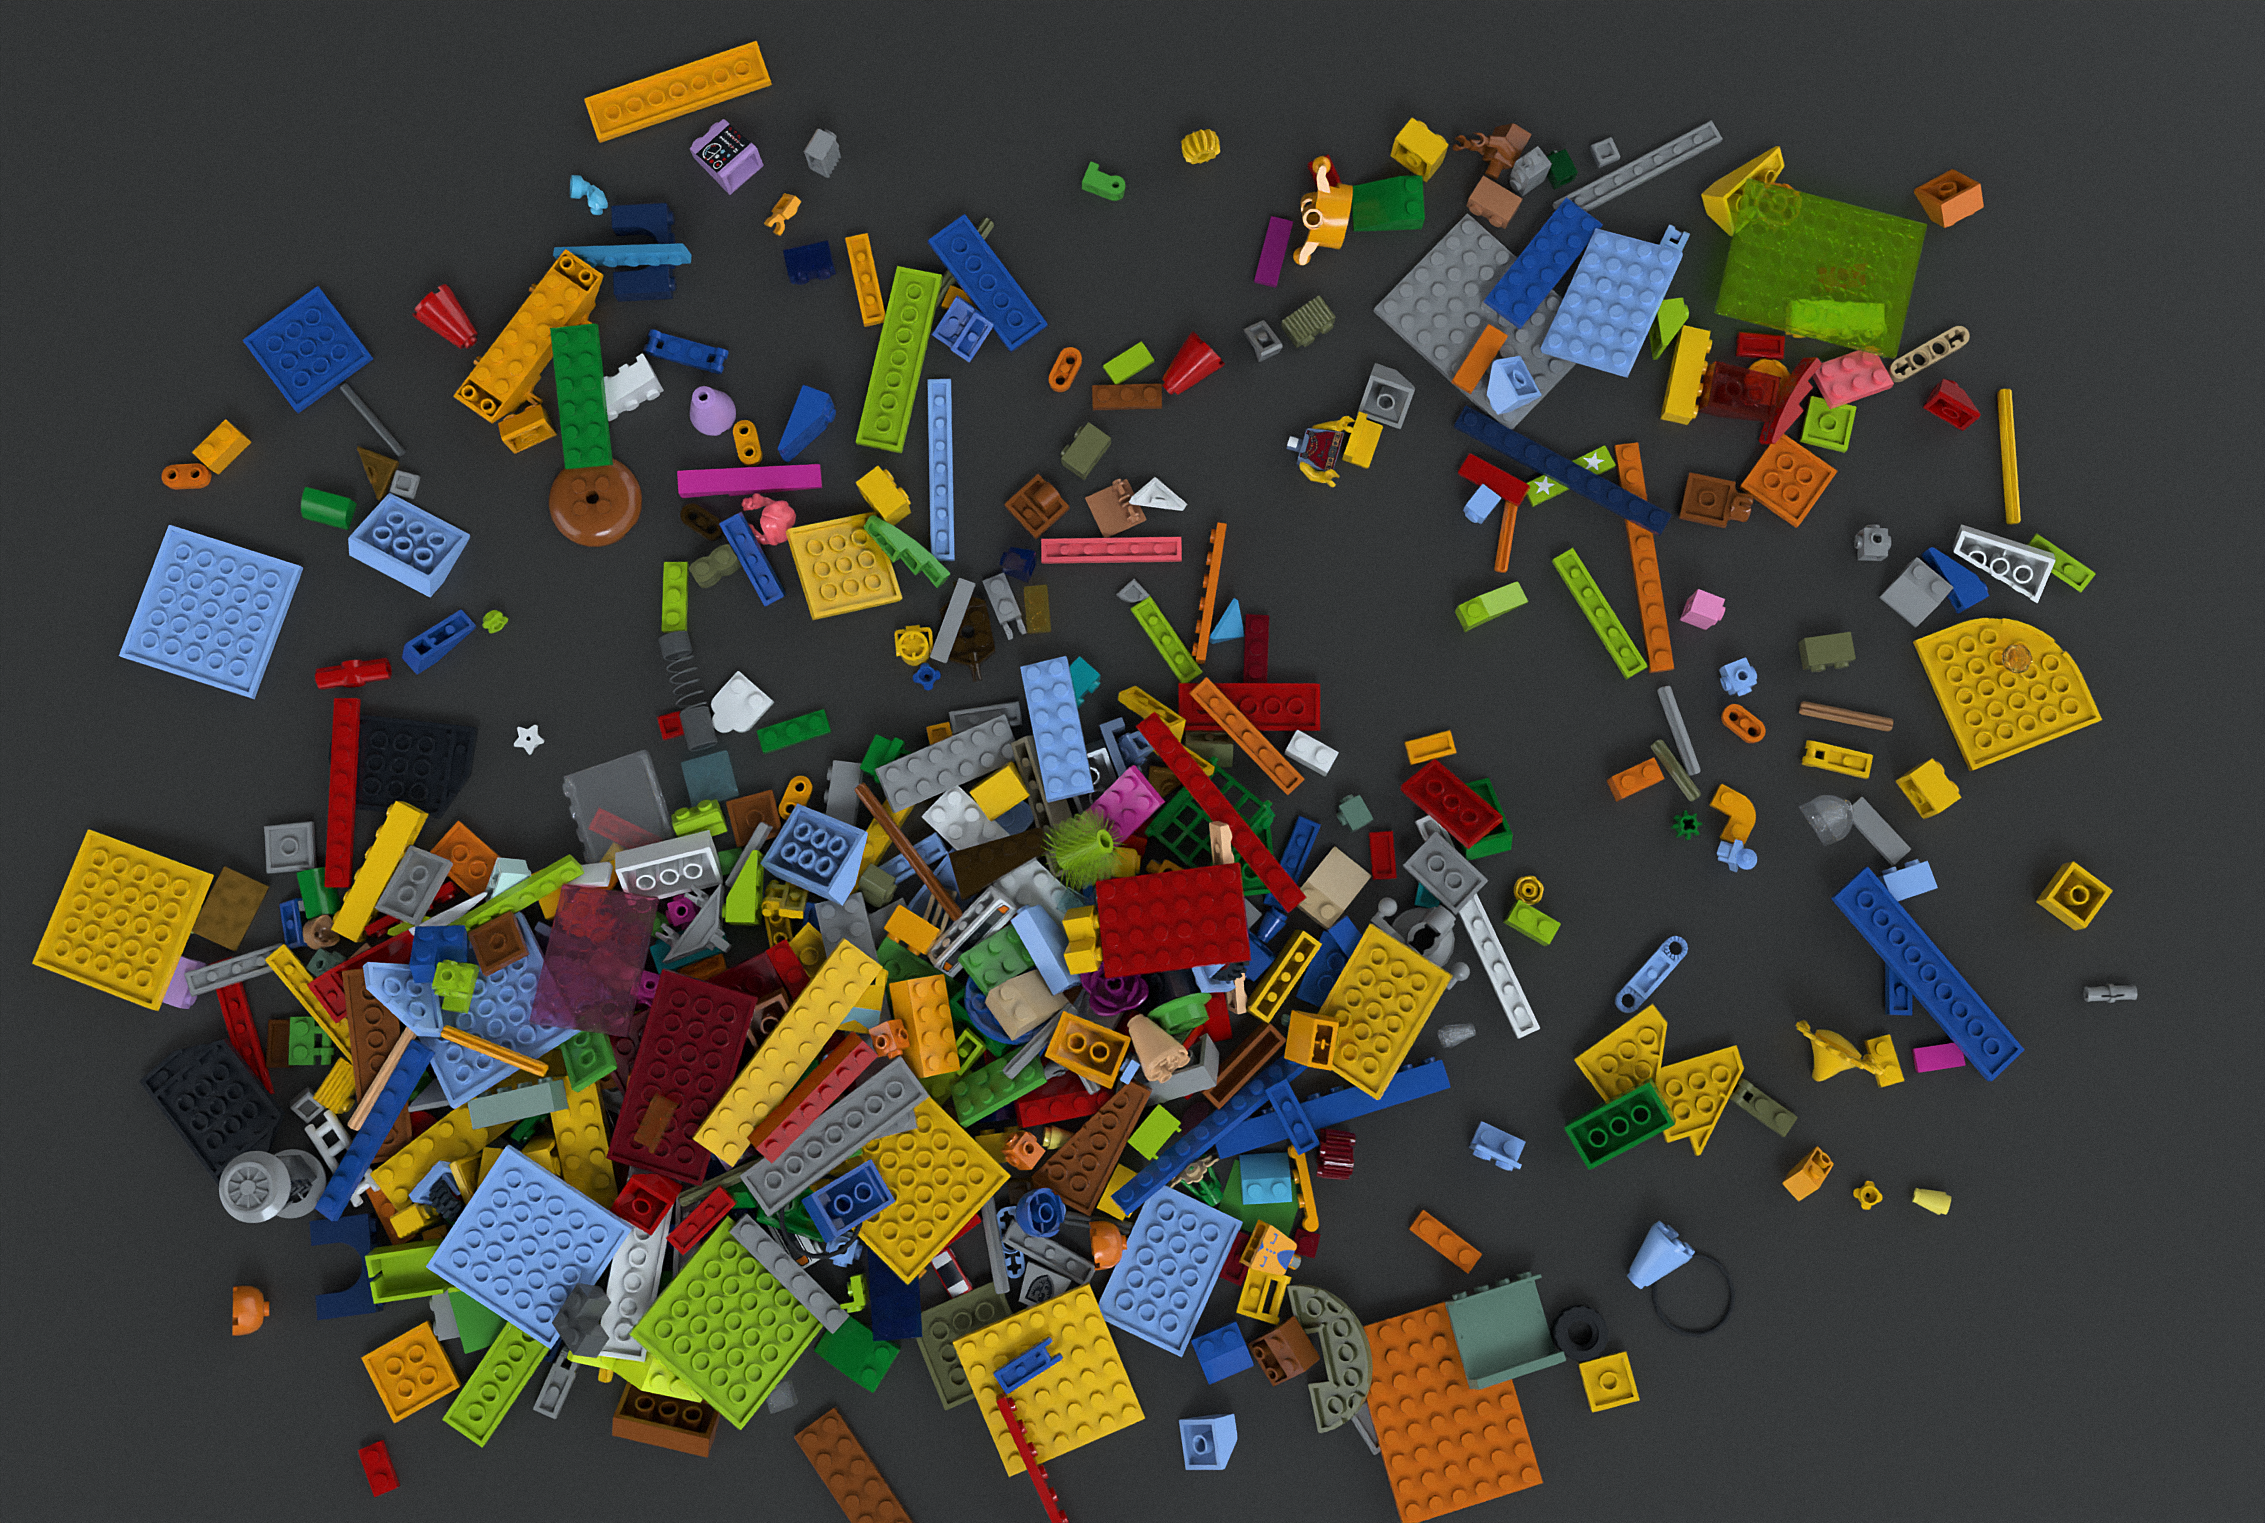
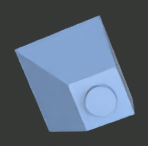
M1521 356L1498 359L1493 362L1487 396L1492 409L1496 411L1497 415L1511 412L1542 396Z
M1213 1414L1180 1419L1179 1425L1186 1470L1225 1469L1238 1439L1234 1414Z

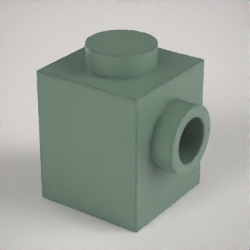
M1350 794L1340 800L1341 805L1338 806L1337 810L1339 812L1336 815L1341 825H1346L1350 833L1374 820L1360 794L1356 797Z

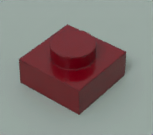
M1296 1228L1293 1241L1297 1244V1248L1294 1253L1315 1259L1321 1235Z

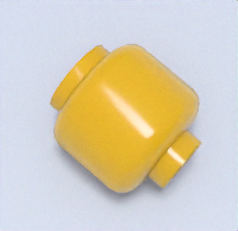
M1114 848V851L1121 856L1115 855L1123 866L1117 862V866L1113 868L1118 870H1113L1111 875L1117 878H1124L1139 874L1141 855H1138L1137 851L1133 848Z

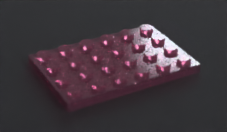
M563 884L530 1015V1023L628 1037L659 898Z

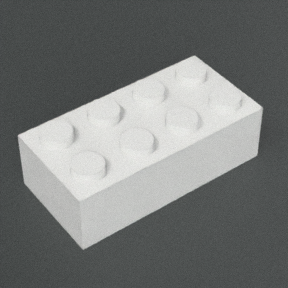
M709 830L615 853V871L629 907L692 892L693 890L690 886L693 884L699 889L723 884L719 857Z

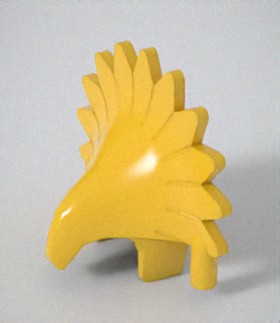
M1801 1020L1796 1023L1797 1030L1810 1038L1814 1054L1812 1078L1815 1081H1824L1843 1070L1854 1067L1864 1068L1880 1076L1884 1074L1885 1069L1876 1063L1872 1055L1866 1054L1861 1059L1862 1055L1838 1033L1818 1029L1814 1035L1810 1031L1807 1021Z

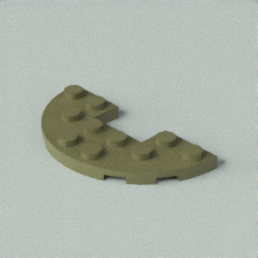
M1306 1284L1290 1285L1287 1288L1293 1316L1296 1317L1306 1334L1319 1333L1329 1380L1312 1382L1308 1384L1318 1433L1328 1432L1348 1422L1364 1404L1372 1380L1371 1348L1360 1321L1340 1298L1317 1286Z

